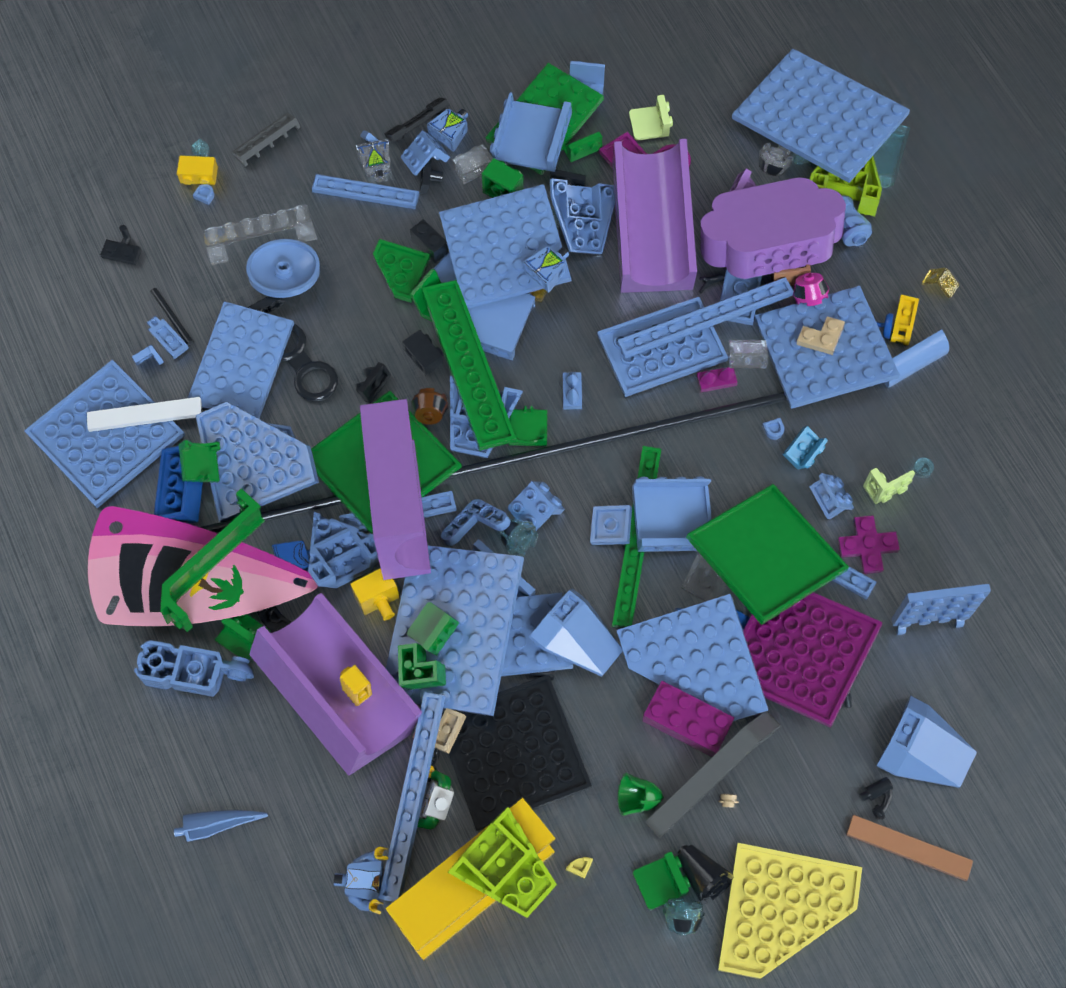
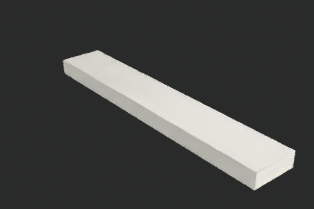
M195 397L87 412L88 431L195 418L197 414L202 413L201 398Z

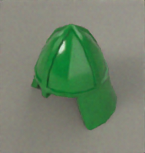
M627 772L623 774L618 789V809L622 816L648 811L656 807L664 799L661 790L652 782L640 779Z

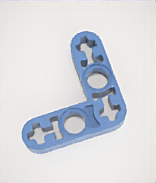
M475 499L443 530L441 538L447 545L452 546L458 543L477 521L497 531L507 529L511 521L504 511L480 499ZM492 512L490 516L485 518L488 513Z

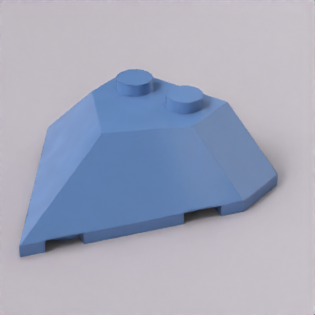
M314 512L308 572L317 586L338 588L370 572L379 562L373 534H365L360 532L358 528L332 518L329 520L321 517V514Z

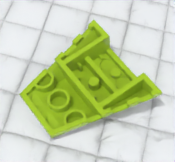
M509 807L488 825L448 871L449 874L526 918L529 917L557 885L543 861L537 855L533 845L527 839L523 829L512 815Z

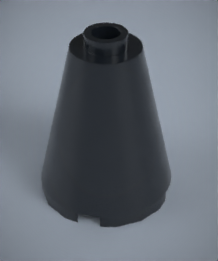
M684 845L678 850V858L682 869L701 904H707L706 900L708 898L716 899L729 887L730 883L728 880L729 878L733 880V875L693 845Z

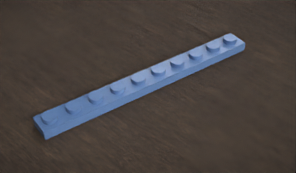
M785 277L619 339L617 344L626 359L793 296L794 291Z
M426 692L423 695L420 709L422 714L417 722L378 899L394 902L403 895L446 698L443 695Z

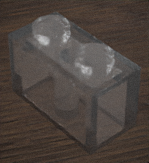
M483 144L475 146L470 151L459 154L452 159L453 170L464 185L482 176L481 173L493 158Z
M729 340L727 353L729 367L766 368L768 358L766 340Z

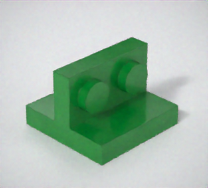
M247 614L232 617V619H222L221 622L224 629L216 637V643L236 657L246 658L250 661L252 657L249 654L257 629L263 625Z

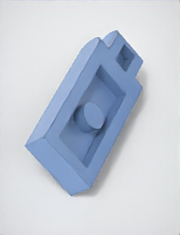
M154 316L146 322L150 327L148 331L173 359H176L189 349L188 345L163 318L159 320Z

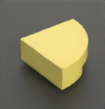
M589 857L578 858L569 863L566 871L585 879L593 859Z

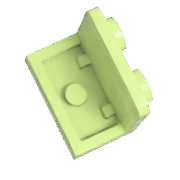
M664 95L657 96L656 106L631 109L629 111L635 140L669 136L670 127H673L672 116L668 115L670 111L669 102L665 101Z

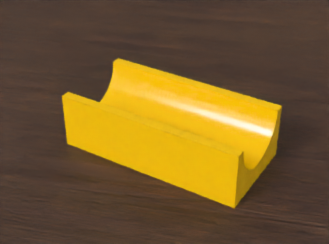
M523 798L520 799L509 809L523 829L527 839L533 845L537 855L544 862L555 853L549 845L555 840V837ZM486 828L385 908L423 961L496 902L493 898L448 873L458 858Z

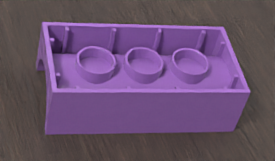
M679 139V142L673 148L656 154L633 153L622 146V141L614 142L612 165L620 292L693 290L697 265L687 139Z
M407 399L360 405L373 536L383 580L431 573L428 544L414 439L412 440Z
M322 593L315 596L310 606L296 620L281 630L269 633L265 626L257 629L249 655L348 776L411 735L422 711ZM353 665H356L368 679L372 689V695L359 706H355V703H352V700L342 691L340 673L346 667L350 666L351 668Z

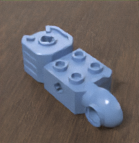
M149 640L140 646L143 651H140L137 658L138 669H134V672L145 686L165 690L173 687L174 690L212 697L219 691L224 674L236 681H246V679L254 678L253 670L249 665L250 661L246 658L232 657L231 661H226L216 651L182 645L177 649L170 643Z

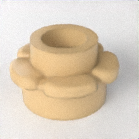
M720 794V800H718V802L722 803V807H734L735 803H739L736 794Z

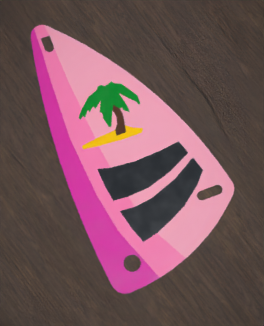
M115 506L104 508L96 522L88 556L90 595L99 621L104 624L123 626H173L172 621L167 625L161 613L162 584L218 533L140 511ZM120 522L123 525V529L117 534L111 533L109 530L110 524ZM242 542L178 600L177 605L187 613L191 624L203 623L270 608L316 590L318 586L309 572ZM300 578L308 582L306 587L295 585L293 580ZM119 596L120 600L112 615L106 614L112 597Z

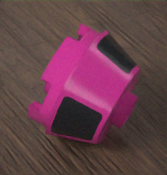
M806 273L796 279L793 297L798 305L800 303H807V306H815L821 304L822 299L828 298L829 287L821 274Z

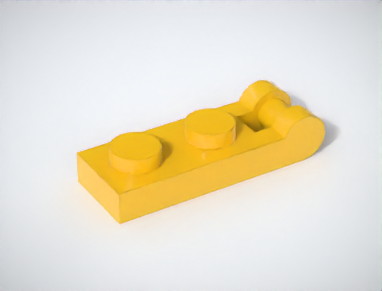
M906 295L900 296L890 342L896 343L897 341L903 343V345H909L919 302L918 298ZM898 332H905V336L898 334Z

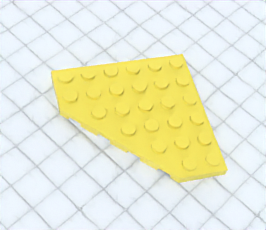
M737 843L732 873L734 878L731 880L718 971L761 979L852 914L858 907L862 867Z

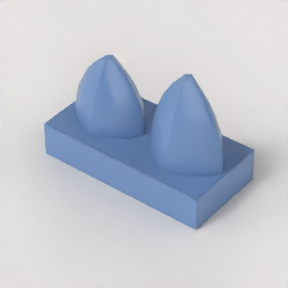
M581 372L563 373V410L582 409Z

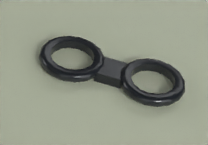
M294 324L292 332L298 336V345L293 351L283 353L280 362L288 361L295 370L294 387L303 399L312 402L325 400L335 392L338 385V375L335 369L328 363L312 361L304 352L306 336L303 330ZM315 369L325 371L330 376L329 386L320 393L307 392L302 386V379L307 372Z

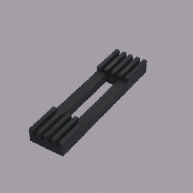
M439 97L426 106L427 109L403 125H396L384 134L388 140L398 142L404 138L405 134L435 114L444 112L445 108L450 104L447 99Z

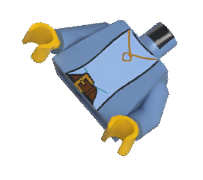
M377 847L375 851L365 853L354 859L351 864L347 865V874L335 873L334 886L345 887V895L348 897L349 902L359 910L381 914L377 907L379 904L384 905V902L378 899L382 884L383 863L379 860H388V856H383L384 850H388L386 847Z

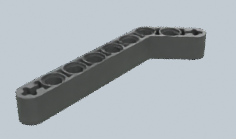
M768 711L762 713L742 728L645 823L661 838L753 749L772 736L781 725Z

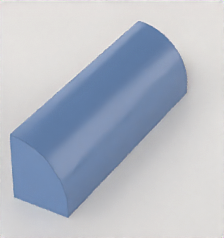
M943 330L938 331L892 358L899 372V378L884 382L887 388L949 352V342Z

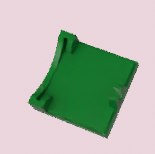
M524 406L523 409H514L510 415V423L515 433L516 441L509 443V445L547 446V410H537L533 406H530V409H527V406Z
M184 440L179 444L183 481L215 483L220 481L216 453L220 450V442L192 443Z

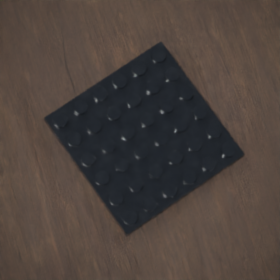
M549 675L498 692L494 716L457 711L464 714L466 719L451 748L449 757L476 831L486 828L507 807L511 808L522 798L534 810L592 788Z

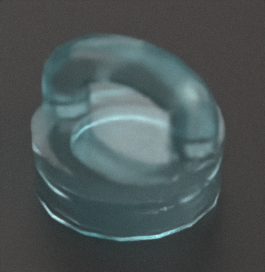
M200 138L191 147L194 156L207 157L210 153L208 144Z

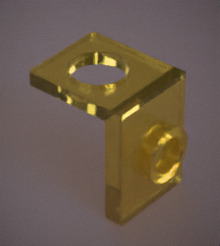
M947 268L931 269L922 282L923 284L937 283L948 298H951L959 287V283ZM938 273L936 277L930 279L932 275Z

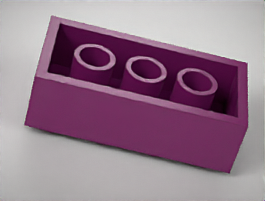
M661 681L643 715L642 721L713 757L719 751L734 721V717Z

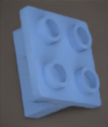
M821 473L819 475L820 480L809 486L827 519H832L845 509H854L853 499L845 492L843 488L844 483L838 476Z

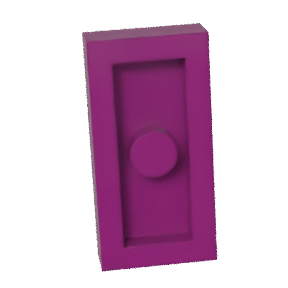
M733 366L699 372L696 376L700 392L737 386L738 383Z

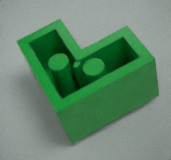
M418 643L398 645L399 686L407 690L446 685L445 665L437 660L426 662L425 648Z

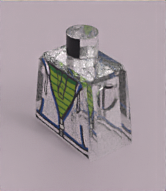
M389 139L356 145L357 156L366 176H374L376 182L384 181L386 179L385 174L391 172Z

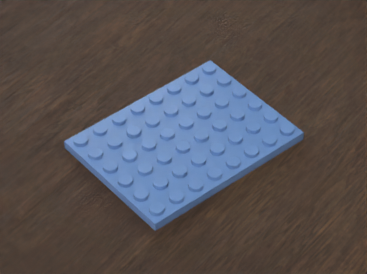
M792 49L734 111L732 119L850 183L909 115L910 109Z
M428 546L431 573L405 577L386 670L399 684L398 645L418 643L407 635V631L424 606L431 602L460 622L437 656L426 650V662L437 660L445 665L446 685L413 690L403 688V690L416 705L422 704L423 695L426 692L445 696L443 709L448 708L456 711L494 716L524 558L515 555Z

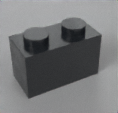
M424 219L410 229L411 241L421 251L430 254V259L434 263H437L449 253L447 241Z
M418 330L402 341L403 350L425 376L443 364V352L438 346L435 347L430 336L424 334L421 330Z

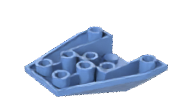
M550 179L551 200L569 252L601 255L615 205L614 185L597 184L593 187L568 185L567 180Z
M570 589L529 636L544 651L601 677L623 652L622 647L589 601L574 589Z
M910 696L894 734L876 766L894 776L960 788L977 752L928 704Z

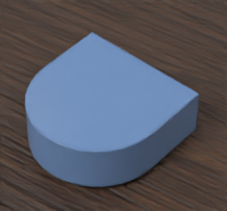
M202 184L193 193V198L209 205L215 193L212 186Z
M781 418L762 424L768 438L777 440L783 436L784 425Z

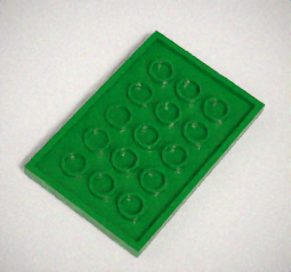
M547 63L516 101L562 109L564 101L571 102L572 115L562 145V151L602 103L604 95ZM499 122L485 137L486 141L490 144L495 141L494 134L496 128H499ZM530 168L540 175L545 172V170Z

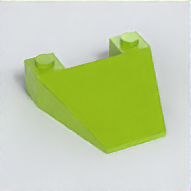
M873 156L850 183L819 166L811 173L810 180L815 182L819 189H833L840 193L841 196H848L852 200L860 201L858 212L875 217L882 187Z

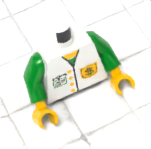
M430 766L428 778L432 780L420 812L417 827L432 830L439 823L445 821L454 790L451 786L450 777Z

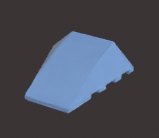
M450 376V450L488 458L493 447L479 451L453 377ZM504 387V391H499L507 415L510 417L523 391Z

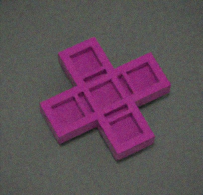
M874 516L854 517L853 522L856 536L838 538L840 557L860 556L863 574L883 572L881 554L897 553L900 550L896 532L877 533Z

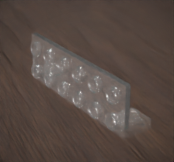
M298 205L289 210L282 209L273 214H262L253 219L245 218L240 222H229L224 226L209 227L203 231L211 265L229 261L225 245L295 228L298 241L300 242L317 239L307 205Z

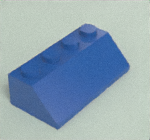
M179 446L162 449L154 515L187 524L197 523L199 521L203 482L182 480Z

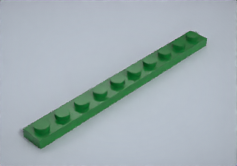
M643 446L637 479L640 477L657 478L661 455L660 448ZM634 505L632 506L630 542L625 547L612 627L621 629L631 626L633 623L644 552H638Z

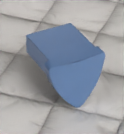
M152 344L132 356L136 366L152 356L159 365L164 363Z

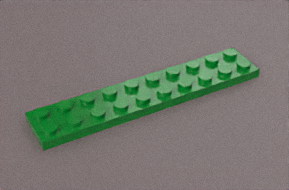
M457 280L423 287V298L479 451L515 442V433Z

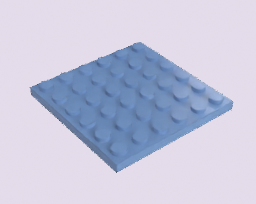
M544 184L439 212L456 279L468 309L544 289L524 271L523 261L545 247H549L555 253L562 247ZM566 259L564 261L567 271L556 285L572 281Z
M860 286L828 294V298L822 299V303L815 306H807V303L793 304L755 315L756 324L791 409L899 378V372ZM827 316L845 321L833 355L797 345V339L803 326L821 331Z
M113 360L24 430L33 442L96 508H99L160 457L162 449L172 447L185 436V433L173 421L88 431L87 412L155 403Z

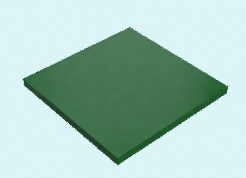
M388 391L372 404L399 399L391 391ZM409 411L411 435L416 449L421 497H424L459 470L462 465ZM358 413L311 448L317 476L359 522L373 534L361 413Z
M774 484L696 528L686 536L687 540L761 625L849 569V566Z

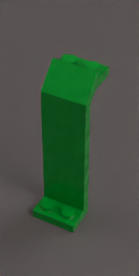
M242 488L236 492L237 504L240 507L239 511L241 514L162 584L161 613L167 625L172 621L179 630L183 628L186 632L193 627L187 613L177 605L178 600L265 522L260 513L261 506Z

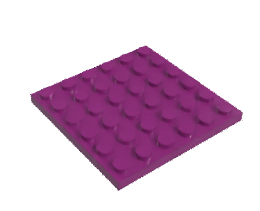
M814 592L763 625L751 615L743 632L765 698L831 728L882 627V622Z

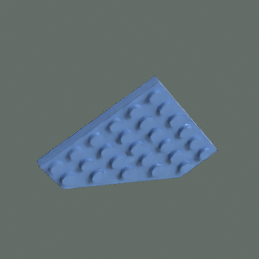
M228 402L196 415L201 443L220 442V450L216 452L220 481L218 483L210 482L219 521H227L241 514L236 497V492L241 488L260 506H263L319 483L311 446Z
M731 594L617 630L628 668L659 685L661 681H664L734 717V721L769 710Z

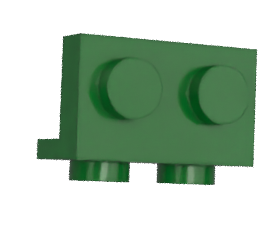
M596 132L565 146L564 152L570 162L599 151L602 148V135L600 132Z

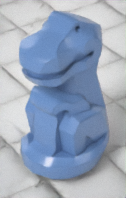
M842 196L846 203L843 243L847 247L860 246L872 234L871 223L854 208L853 200L850 197Z

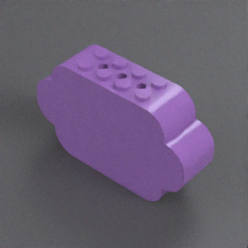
M793 178L722 193L713 200L712 211L704 215L701 220L700 252L704 261L709 265L726 267L731 275L742 279L767 275L786 269H796L807 264L814 265L825 262L832 256L834 243L842 238L846 203L837 191L828 188L819 189L815 182L807 178Z

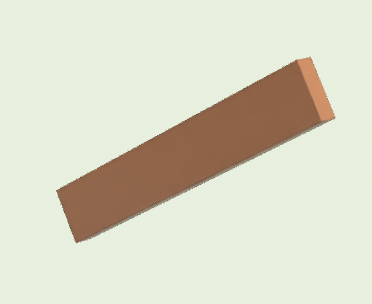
M856 815L852 816L846 834L849 837L963 881L968 880L973 864L971 859Z

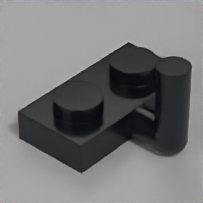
M121 225L119 229L123 236L122 241L117 242L106 239L100 255L104 259L136 266L142 250L139 246L129 244L131 236L127 227Z

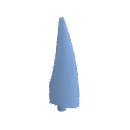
M222 810L183 815V827L175 828L174 835L175 837L185 835L187 842L204 839L235 826L268 817V813Z

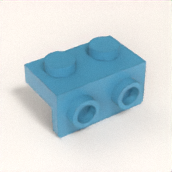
M805 426L782 455L798 470L809 468L815 462L814 458L825 449L824 445L828 440L826 438L820 439L808 426Z

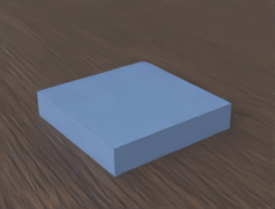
M630 505L594 506L590 543L592 545L629 544L632 507Z

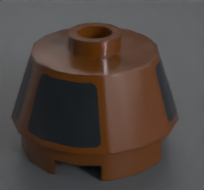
M435 388L420 389L419 393L414 395L411 401L415 418L423 424H437L448 409L446 395L434 392Z

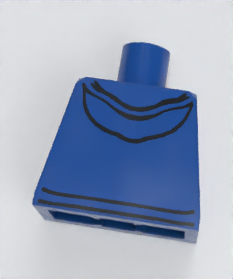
M304 541L272 545L276 557L308 572L310 549H306Z

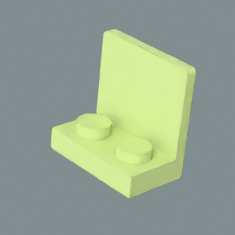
M875 468L869 472L863 487L875 504L881 501L885 503L892 498V495L896 493L902 494L908 490V485L913 481L912 478L915 472L912 470L887 483L885 475Z

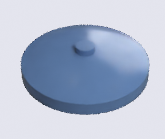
M279 239L267 242L254 250L247 261L246 270L250 284L258 292L270 297L287 298L299 295L315 284L320 274V262L318 255L309 245L297 240Z

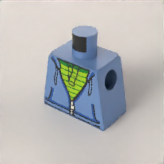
M446 109L427 124L428 134L454 152L468 131L467 121L465 120L469 116L467 111L460 109L455 113L450 109Z
M545 247L523 261L524 271L549 293L566 273L567 268L564 260L569 256V253L564 247H561L556 253L549 247Z

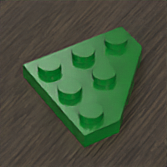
M379 239L373 252V257L394 298L412 303L411 293L423 277L430 260V254Z

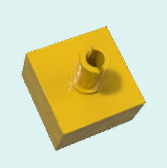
M381 568L350 584L354 597L364 615L378 609L384 621L395 616L389 603L400 598L398 589L393 579L383 580Z

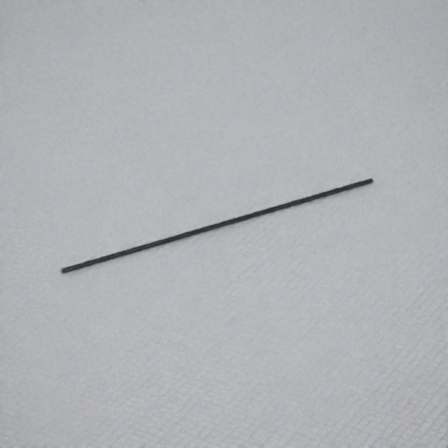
M781 392L462 466L447 479L787 401L785 393ZM336 496L262 512L261 516L266 522L343 503ZM234 519L201 526L200 528L218 533Z

